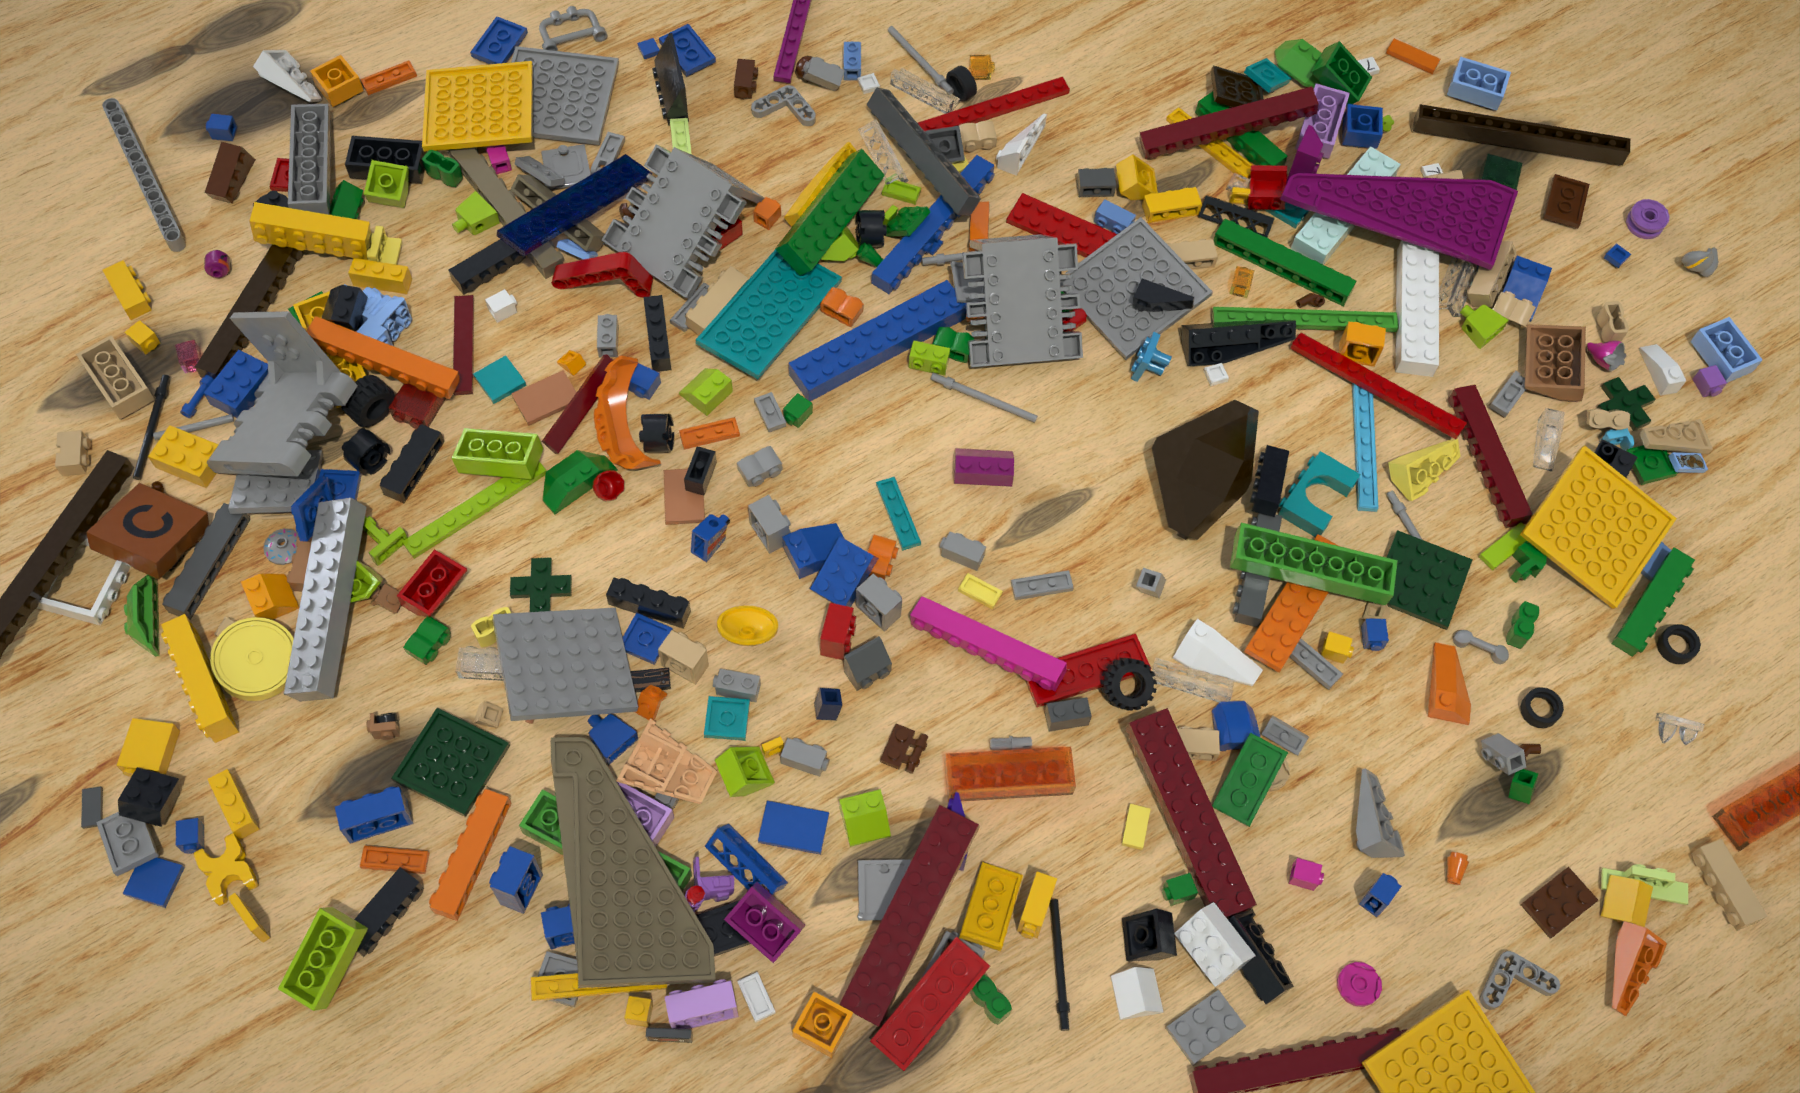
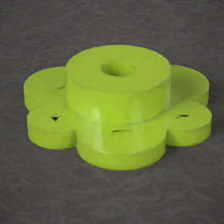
M1390 115L1383 117V131L1388 132L1394 124V120H1392Z

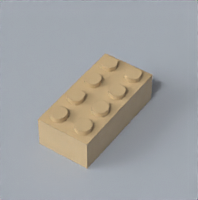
M112 335L76 354L119 419L155 400Z

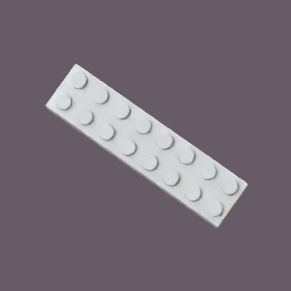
M1401 240L1397 249L1396 312L1399 328L1396 332L1395 372L1433 377L1439 366V252Z

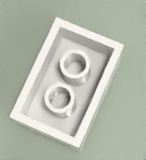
M1214 902L1200 909L1174 933L1215 987L1232 977L1256 956Z

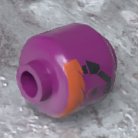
M220 250L208 252L204 258L205 272L215 278L226 276L230 271L229 256Z

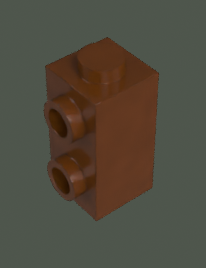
M737 60L734 81L735 98L752 99L753 92H756L757 82L754 80L758 78V67H755V60Z

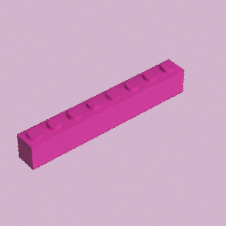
M921 596L910 614L911 624L917 630H925L937 639L942 638L954 647H961L973 656L978 655L984 658L990 664L1002 666L1007 672H1015L1027 681L1032 680L1046 690L1056 691L1066 673V662Z

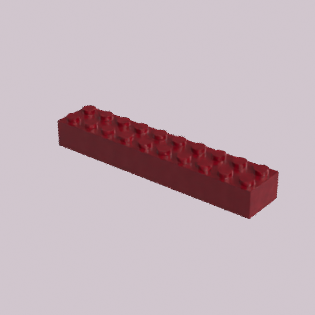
M1168 708L1130 722L1126 727V731L1204 906L1206 907L1214 902L1227 919L1252 909L1257 905Z
M939 805L839 1004L840 1006L878 1027L882 1026L980 828L979 824Z

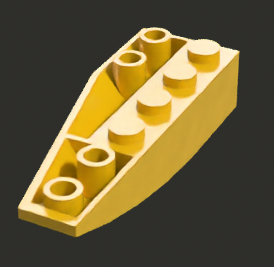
M847 142L826 163L786 213L784 219L791 227H793L846 158L857 151L850 142Z

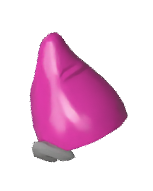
M1620 341L1587 343L1588 351L1593 356L1595 362L1601 367L1612 372L1619 365H1624V359L1626 358L1624 343Z

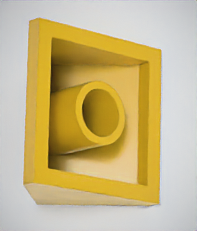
M1609 875L1601 917L1645 927L1653 886L1641 880Z

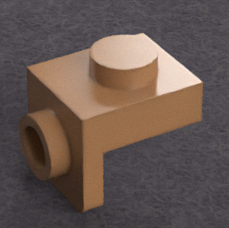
M384 583L371 594L370 597L373 599L370 604L373 606L377 604L395 614L401 605L397 598L399 591Z
M370 713V720H367L366 726L368 733L370 732L374 739L391 740L394 737H400V728L396 721L377 723L375 713Z

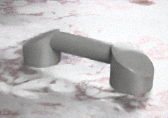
M1460 630L1453 637V643L1459 648H1464L1470 643L1491 652V659L1496 664H1504L1509 658V653L1505 646H1495L1474 637L1468 630Z

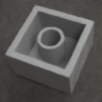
M767 495L748 505L750 525L769 554L783 547L782 536L791 533L789 529L791 523L786 515L783 516L781 514L778 502L772 500Z
M872 574L856 588V607L885 632L901 617L902 597L896 590L892 591L883 578H878L875 574Z

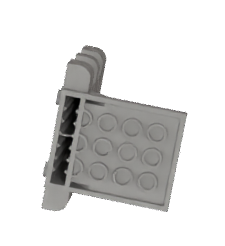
M656 144L644 166L657 174V178L648 173L647 178L654 183L651 188L644 183L641 185V188L648 192L647 194L635 187H631L625 199L639 207V209L631 205L629 206V211L635 214L634 218L632 219L626 215L622 218L630 224L629 226L613 219L602 241L618 252L630 253L651 275L685 298L690 299L703 276L692 269L694 267L702 272V265L696 263L698 257L708 262L709 257L702 253V251L715 257L722 246L720 242L711 237L713 235L718 239L722 238L721 233L715 231L717 225L722 229H727L728 225L721 221V218L731 224H735L747 203L741 197L756 203L762 202L764 197L713 163L674 147L672 152Z
M1043 234L969 240L970 248L977 249L978 251L962 252L964 279L982 278V281L968 282V287L982 286L983 293L969 294V299L983 298V300L966 302V316L968 318L984 316V319L971 320V325L985 324V331L977 330L971 332L973 337H986V339L968 341L970 367L1083 358L1082 332H1063V329L1076 328V323L1062 324L1063 317L1071 318L1075 316V312H1062V310L1080 308V294H1061V291L1074 290V286L1071 285L1060 286L1061 279L1070 280L1073 278V274L1059 273V271L1078 270L1077 244H1058L1057 237Z
M289 311L233 313L230 317L232 322L268 361V374L254 393L257 398L254 401L255 406L240 413L234 422L236 427L234 436H230L228 440H222L208 459L207 464L215 473L298 477L312 456L305 449L308 445V440H311L313 436L326 435L332 426L326 418L328 410L332 409L334 405L345 406L358 385L351 377L341 373Z

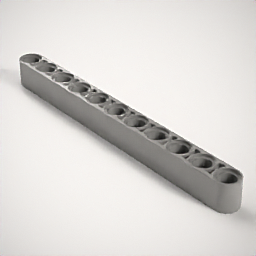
M109 98L102 104L106 116L168 247L173 252H180L186 246L181 231L117 99Z

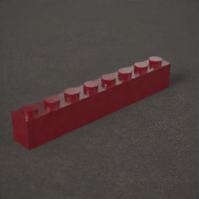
M1476 385L1454 388L1449 397V404L1454 409L1456 417L1467 422L1463 429V437L1470 446V453L1474 456L1477 462V469L1484 478V485L1491 494V501L1497 508L1499 520L1503 522L1505 528L1517 526L1519 523L1527 524L1533 513Z

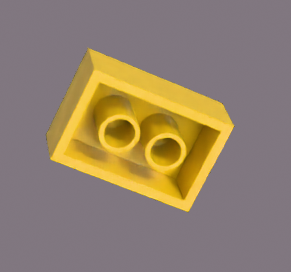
M169 425L148 457L155 468L207 488L217 474L208 466L207 461L218 444Z

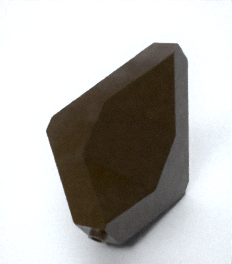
M1233 400L1156 438L1152 446V452L1169 528L1178 532L1177 536L1188 540V538L1198 540L1247 492L1252 482L1258 410Z

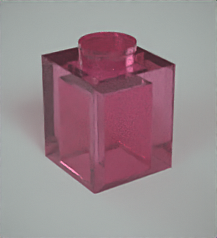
M195 340L176 344L179 364L184 373L197 371L195 366L201 358V352Z

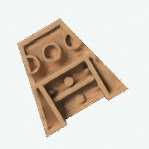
M650 718L616 782L701 804L717 771L698 755H692L687 751V747L684 744L673 740L669 732L665 729L662 731L655 725L656 722Z

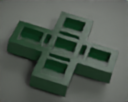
M1619 377L1603 383L1601 388L1610 400L1599 404L1597 408L1606 411L1617 409L1628 412L1630 414L1629 426L1633 431L1650 424L1651 419L1643 410V407L1652 404L1656 399L1646 385L1629 391Z
M531 558V576L510 577L511 599L530 598V612L551 611V597L572 596V576L552 575V558Z

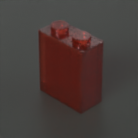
M409 383L403 384L389 406V411L392 418L399 423H407L415 429L420 424L429 427L446 398L437 397L434 393L427 390H419L416 386Z

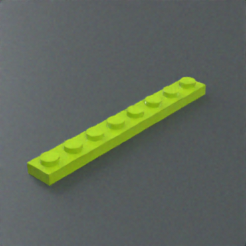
M539 461L532 479L501 478L403 540L404 547L413 559L417 558L545 476L547 470Z

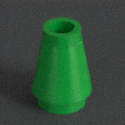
M863 243L856 252L860 260L875 267H878L884 260L870 244Z

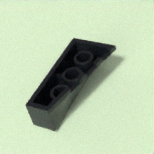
M1253 909L1233 915L1228 921L1256 955L1241 969L1243 970L1244 977L1255 988L1259 999L1268 1004L1292 989L1294 985L1281 961L1275 960V950L1272 944L1267 943L1263 938L1262 934L1265 931L1261 924L1257 925L1253 917L1256 914Z

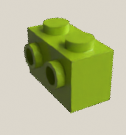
M913 341L909 355V368L945 376L949 363L950 348Z

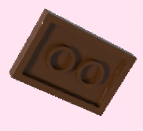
M1555 174L1552 178L1543 219L1578 229L1581 224L1590 184Z
M1568 866L1524 901L1521 906L1551 939L1594 905L1598 899Z

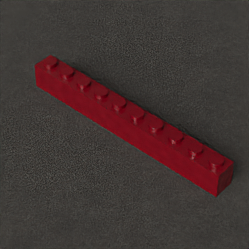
M1311 86L1140 132V144L1145 159L1157 158L1160 155L1172 154L1178 150L1191 149L1197 145H1206L1212 141L1225 140L1231 136H1240L1246 132L1259 131L1265 127L1277 126L1288 121L1293 122L1303 117H1311L1317 114L1319 103Z
M1399 1027L1386 1030L1385 1034L1380 1035L1377 1031L1365 1034V1038L1357 1039V1036H1350L1344 1038V1042L1336 1043V1040H1329L1323 1042V1046L1319 1047L1309 1044L1302 1046V1050L1298 1051L1288 1048L1281 1050L1278 1055L1272 1056V1053L1268 1052L1258 1055V1059L1251 1060L1250 1057H1243L1237 1059V1063L1229 1064V1061H1222L1216 1063V1067L1208 1068L1207 1065L1198 1066L1189 1075L1193 1093H1247L1365 1069L1362 1064L1364 1060L1406 1032L1407 1029L1400 1030Z

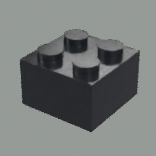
M137 767L118 799L119 816L162 827L180 795L179 778Z

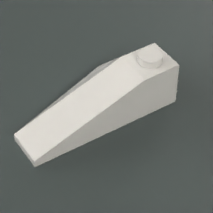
M286 50L262 51L253 66L262 78L308 102H319L322 100L313 84L307 82V75L300 72L299 63Z
M1042 114L1010 140L1003 150H999L996 157L998 169L1017 176L1046 125L1047 114Z
M1199 619L1192 625L1172 658L1190 670L1208 672V675L1226 677L1230 681L1248 686H1253L1263 671L1262 668L1220 633Z

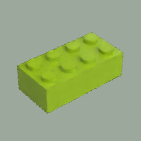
M464 428L452 460L458 473L532 479L543 452V446L538 434Z
M334 907L319 908L278 989L313 1011L327 1009L368 928Z

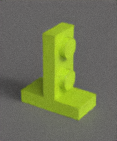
M365 516L363 530L378 544L368 553L372 561L379 566L403 546L402 541L408 537L401 527H398L389 535L383 528L379 530L376 527V522L370 516Z

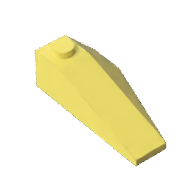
M1451 439L1400 456L1388 462L1391 481L1409 501L1425 495L1428 492V487L1439 480L1438 476L1444 470L1447 471L1461 457L1458 439Z

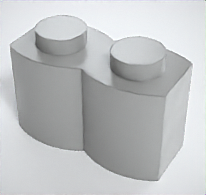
M767 446L737 462V469L748 487L759 486L766 478H774L783 470L782 463L771 446Z

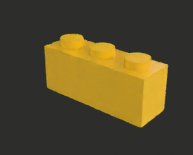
M1196 187L1150 193L1144 195L1142 203L1147 223L1199 215L1202 206Z
M353 258L348 272L353 286L376 288L388 292L408 294L412 282L408 266Z
M124 260L102 270L130 320L152 311L148 304L151 300L146 292H141L144 288L139 279L135 280L133 278L136 276V273L131 265L127 267Z
M228 769L207 779L232 832L239 840L260 830L235 777Z

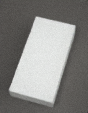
M758 972L737 981L755 1023L776 1014Z

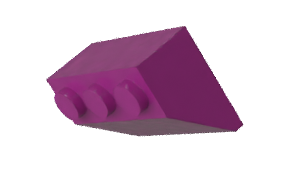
M1308 125L1297 149L1287 182L1294 174H1316L1324 155L1321 152L1323 143L1312 125Z
M955 448L954 484L1012 487L1014 478L1013 451Z
M758 882L749 889L724 919L772 963L778 959L805 927V924Z

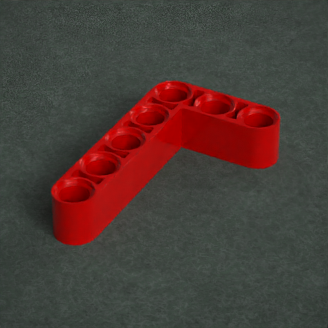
M618 252L556 265L552 285L557 289H568L620 278L636 296L643 298L651 294L653 277L633 255L628 252Z

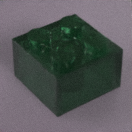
M1487 154L1481 166L1478 180H1492L1517 190L1523 163Z

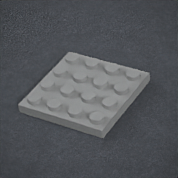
M307 450L312 456L298 477L237 474L228 507L230 514L291 512L292 504L319 478L323 460L322 450Z

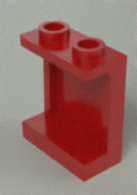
M1251 165V190L1248 196V209L1285 210V201L1280 199L1287 184V166Z

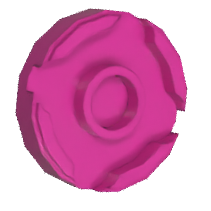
M1354 962L1340 971L1337 978V988L1341 997L1347 1003L1357 1007H1365L1371 1005L1380 996L1382 991L1380 976H1378L1372 966L1363 962Z

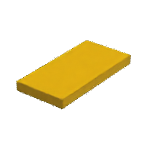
M982 862L959 938L1001 951L1023 875Z

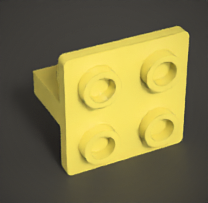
M376 226L374 233L371 234V248L367 250L368 260L397 265L402 240L400 238L387 237L384 227Z

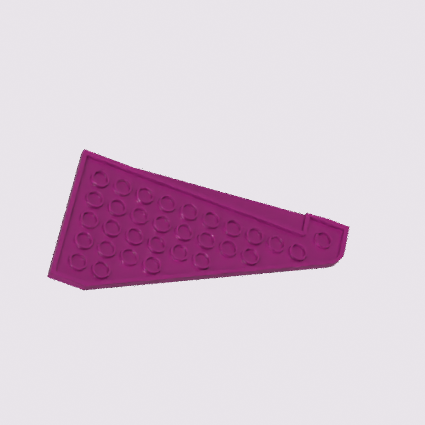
M1297 173L1289 178L1280 200L1305 210L1425 247L1491 270L1494 266L1518 191L1492 180Z

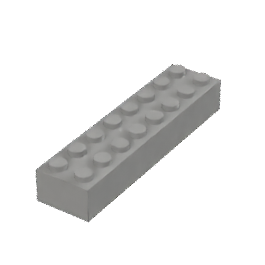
M291 105L288 207L330 215L331 116L329 105Z

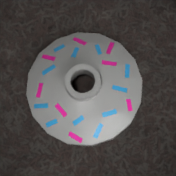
M284 528L276 530L265 540L263 547L264 555L274 564L285 565L292 563V555L297 550L296 540L298 533L293 529Z

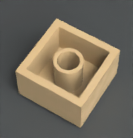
M671 630L658 649L661 666L669 668L671 672L694 685L697 684L709 666L705 646L699 642L694 643L681 632L676 633Z

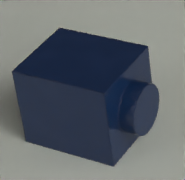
M819 689L814 702L816 720H837L843 706L840 689Z

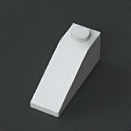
M1657 344L1640 347L1639 351L1660 396L1677 393L1686 382L1680 366Z

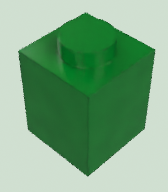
M798 393L783 408L785 421L797 428L813 413V403Z
M1526 769L1515 772L1508 798L1530 804L1539 773Z
M1190 873L1166 880L1162 888L1163 897L1166 901H1169L1170 906L1195 899L1198 894Z

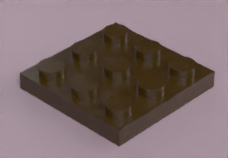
M1213 65L1210 72L1214 102L1220 105L1236 107L1264 99L1262 87L1250 77Z

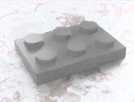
M119 812L96 822L110 865L116 876L159 856L147 823L119 816Z
M1218 989L1169 1024L1165 1029L1193 1066L1243 1030L1246 1025Z

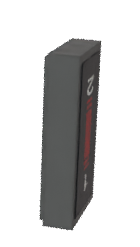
M646 1028L647 1041L692 1043L693 1034L690 1029Z

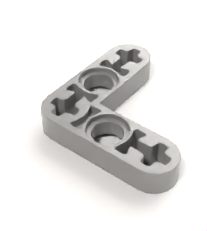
M786 85L754 101L751 105L752 115L756 118H763L787 106L803 126H812L816 122L814 110L797 89L791 85ZM776 99L779 102L776 104L770 103V100ZM797 103L803 105L801 108L794 107V105Z
M1506 951L1498 957L1480 995V1003L1488 1010H1494L1499 1007L1513 978L1545 996H1551L1558 992L1560 981L1553 974L1518 954ZM1510 958V963L1513 965H1510L1506 971L1502 970L1507 963L1506 959ZM1524 968H1529L1533 971V979H1528L1524 976ZM1495 975L1504 977V986L1496 984ZM1540 975H1541L1542 977L1539 979V980H1541V981L1538 982V983H1536V981L1538 980V978H1539ZM1549 980L1551 982L1550 986L1553 988L1547 989V984L1544 982ZM1494 990L1498 991L1493 997L1494 1002L1489 1003L1487 996L1491 995Z

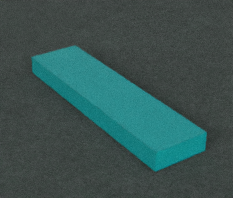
M895 476L877 481V489L902 551L920 546L921 540Z

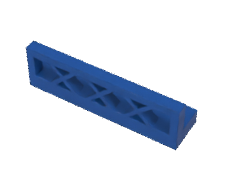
M730 824L719 827L705 845L748 891L753 884L758 882L759 884H764L770 890L769 893L774 895L777 891L784 889L788 883ZM717 839L723 843V851H719L714 846ZM730 855L737 857L738 866H734L730 862ZM744 869H749L752 872L753 881H749L745 877Z

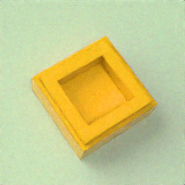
M1232 187L1229 203L1247 205L1251 189Z
M781 736L762 744V753L765 758L783 751L784 742Z

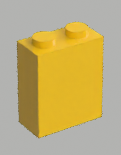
M132 718L116 766L124 775L132 777L137 767L166 775L180 730L173 723Z
M1038 871L1036 872L1017 932H1020L1023 937L1028 939L1038 938L1057 878Z

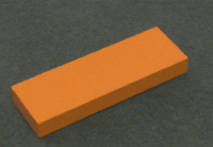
M1395 38L1386 51V54L1431 74L1434 73L1441 60Z
M408 60L362 78L360 81L366 93L371 95L417 77V74Z
M735 417L679 430L684 450L740 436Z
M364 846L360 868L396 872L401 867L407 873L426 874L430 853L420 850Z

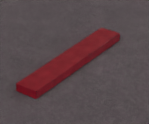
M473 295L454 296L453 369L459 372L460 382L453 394L467 395L473 394Z
M607 354L602 356L541 441L554 454H559L598 399L596 397L597 389L603 383L607 373L605 371L607 365L613 361Z

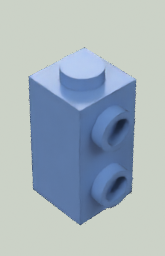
M844 42V80H857L858 77H861V42Z
M1104 199L1096 211L1094 223L1119 234L1135 222L1136 215Z

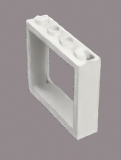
M86 537L85 541L81 544L89 546L88 538ZM116 560L91 610L47 599L50 590L42 597L37 608L101 626L105 616L109 614L112 603L117 599L118 591L121 585L125 583L131 566Z

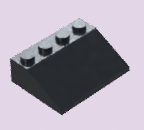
M669 33L654 60L655 68H652L653 77L658 80L655 81L656 90L661 93V95H658L660 106H664V108H661L663 119H667L668 126H670V119L688 118L686 89L672 33Z

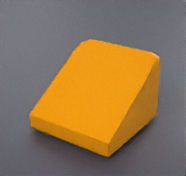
M569 350L557 361L563 369L573 376L586 366V362L581 354Z

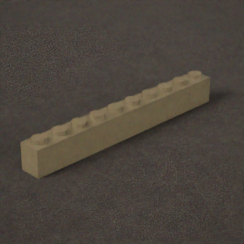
M476 147L449 149V157L459 163L463 176L474 190L497 212L501 224L523 246L525 254L543 277L547 279L553 276L555 266L563 264L565 260L562 253L555 250L551 239H547L542 228L535 225L533 217L530 214H526L522 203L517 202L514 193L506 189L503 179H498L494 168L487 165L485 157L482 154H478Z

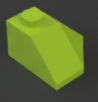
M847 225L820 260L846 261L848 258L852 259L856 256L859 244Z
M358 560L356 562L350 603L368 599L383 579L371 567Z

